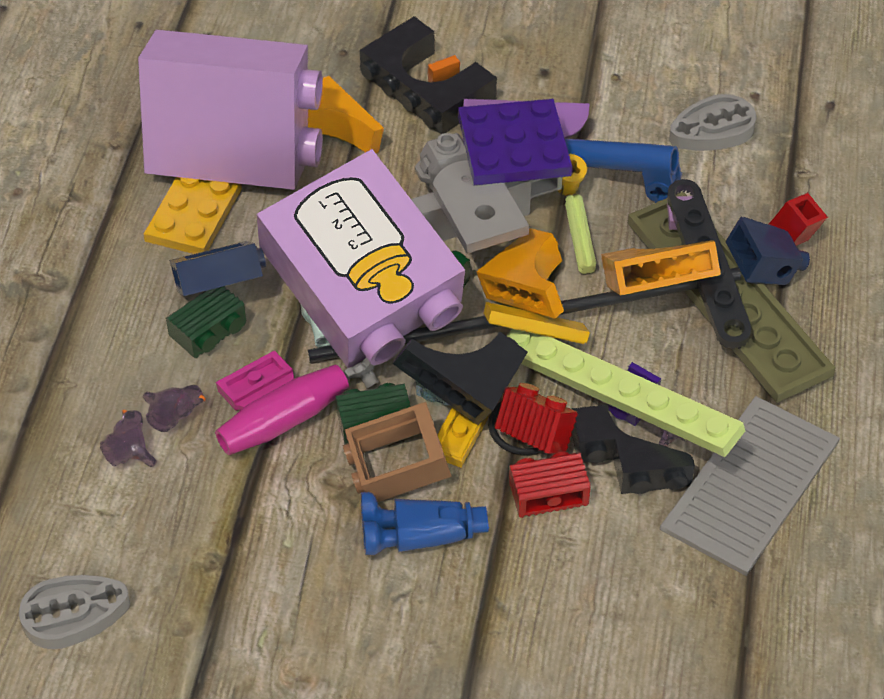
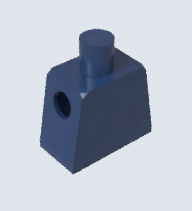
M742 216L725 241L745 281L750 283L786 285L791 281L797 270H806L810 262L809 253L798 250L786 230Z

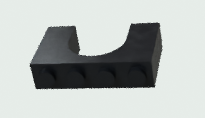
M413 16L360 49V71L366 79L377 84L385 94L395 98L407 111L413 112L422 119L428 127H432L438 133L444 134L460 124L458 107H464V99L497 100V77L477 62L443 81L426 82L411 77L407 73L411 68L435 54L434 30Z

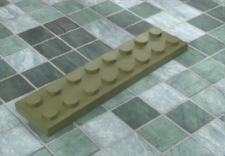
M682 191L681 193H678V194L675 195V196H687V195ZM667 198L628 214V225L648 249L682 245L678 231L669 230ZM716 230L730 269L738 267L725 242L726 240ZM741 273V280L735 281L751 324V335L749 342L745 346H741L740 349L735 348L733 351L776 403L781 402L834 377L836 367L763 283L746 282ZM699 289L684 291L710 322ZM732 325L730 327L726 326V329H724L730 336H739L743 333L742 329L740 330L739 326L737 328L736 325L734 327Z

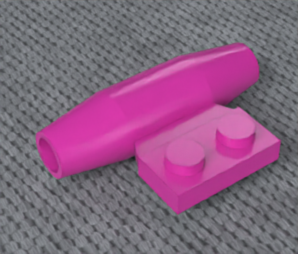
M275 350L216 382L217 390L235 411L240 410L215 431L217 441L227 455L269 442L317 415L336 399L335 396L341 395L348 390L349 383L346 375L338 365H332L294 379L293 369Z

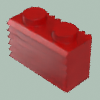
M519 383L518 387H505L494 428L511 435V437L522 440V442L532 445L534 448L544 451V453L566 452L570 443L569 438L572 436L574 429L573 425L576 423L575 418L578 416L577 411L566 407L567 401L560 397L550 395L544 397L538 394L540 389L534 385Z
M558 452L550 458L540 460L524 458L516 462V464L509 465V484L518 516L521 518L524 516L530 517L532 514L551 513L554 510L558 512L560 509H572L575 506L579 508L582 505L587 506L589 504L591 487L580 452L573 454Z

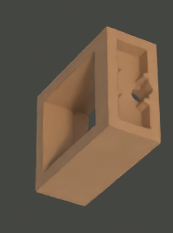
M426 402L345 429L349 443L343 445V449L349 465H356L357 472L351 473L358 494L361 492H371L375 495L377 502L452 477ZM419 433L422 434L429 455L428 459L371 478L364 457L365 452Z

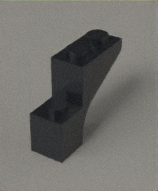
M607 405L572 408V410L578 413L572 431L575 452L581 453L583 463H600L605 460H613L621 494H643L648 491L662 489L678 490L691 485L695 464L690 454L624 433L613 422Z

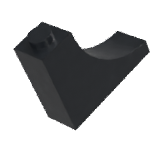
M499 332L485 347L463 354L439 352L411 339L392 364L472 422L479 425L496 407L505 391V387H508L528 351L502 332Z

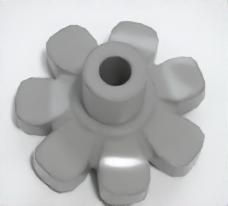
M367 358L363 362H359L343 371L347 380L361 377L366 388L379 382L372 371L375 365H372Z

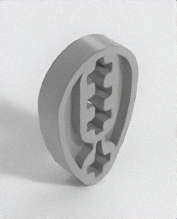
M730 94L714 95L689 106L677 116L670 126L669 141L679 149L711 151L738 146L752 137L756 122V112L753 106L741 97Z
M91 575L63 576L48 579L33 586L20 603L19 618L26 637L33 644L45 649H62L81 643L113 625L129 609L130 598L126 585L118 580ZM115 594L117 602L109 603L108 596ZM78 604L79 612L72 613L71 606ZM60 609L61 616L53 618V610ZM41 614L42 621L34 623V615Z

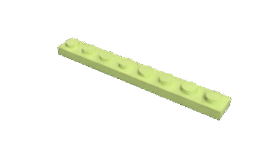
M511 329L506 335L528 351L521 363L522 365L723 457L727 456L745 433L744 423L552 337Z

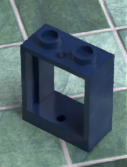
M249 241L169 260L177 292L183 296L262 277L261 268L266 267L262 248H257L255 243Z

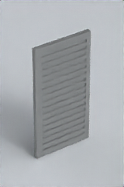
M757 396L754 397L738 419L744 423L745 433L726 457L713 453L660 525L662 532L669 534L745 576L753 568L840 440L839 437Z

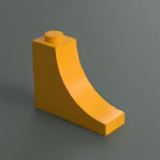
M330 76L323 77L320 106L318 110L308 109V127L319 128L322 130L323 135L349 142L364 152L373 149L376 154L379 153L384 127Z
M530 228L529 235L517 238L476 271L486 299L551 318H557L564 312L555 284L547 280L552 271L563 261L558 249V242L552 233Z
M713 240L666 248H630L601 254L607 287L620 296L721 275L716 244Z

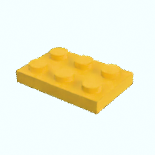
M176 177L143 233L145 242L192 254L208 251L240 194L242 185Z

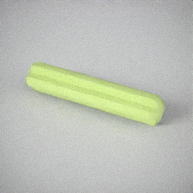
M579 194L574 196L568 195L565 199V207L578 271L581 274H592L596 270V259L583 197Z

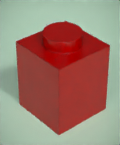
M805 193L787 201L768 225L786 230L795 245L798 246L809 241L828 216L810 194Z

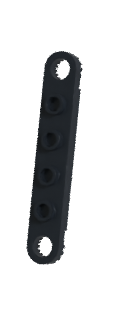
M688 179L677 180L668 188L667 201L682 245L710 240L715 241L721 275L695 280L711 325H713L716 339L725 348L730 347L731 350L735 348L740 349L741 346H745L749 342L751 324L700 187ZM687 191V193L690 192L692 198L690 200H680L675 195L678 192ZM732 325L734 327L736 325L737 328L739 326V329H742L743 333L739 336H730L724 329H726V326L730 327Z

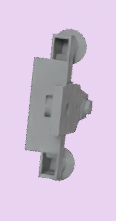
M444 133L437 139L427 141L420 153V161L415 166V172L420 181L425 182L433 192L411 200L443 241L458 237L468 254L529 235V224L524 216L530 214L531 198L561 190L562 177L474 185L463 138L458 133Z

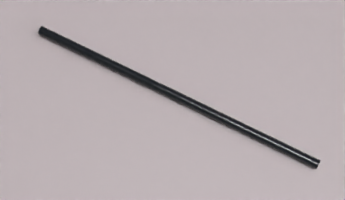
M738 267L731 268L734 281L741 280L740 269ZM694 280L621 296L611 291L561 301L564 312L560 315L698 289V286ZM485 316L450 322L448 325L435 331L429 330L428 327L417 328L403 336L405 338L404 345L408 344L411 339L422 342L500 326L489 324ZM331 345L308 349L310 363L339 358Z

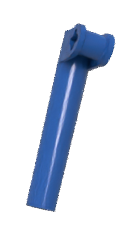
M565 138L568 153L581 157L589 168L642 172L645 193L655 203L666 199L669 186L682 178L677 146Z

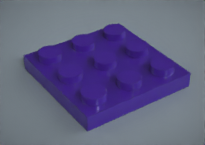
M554 99L458 107V119L474 185L568 177L572 175V164Z

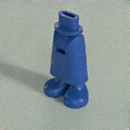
M361 492L365 556L376 555L385 548L396 546L398 552L440 546L463 539L473 538V533L489 532L486 506L471 507L470 502H465L463 509L461 502L394 499V510H387L378 505L373 493Z

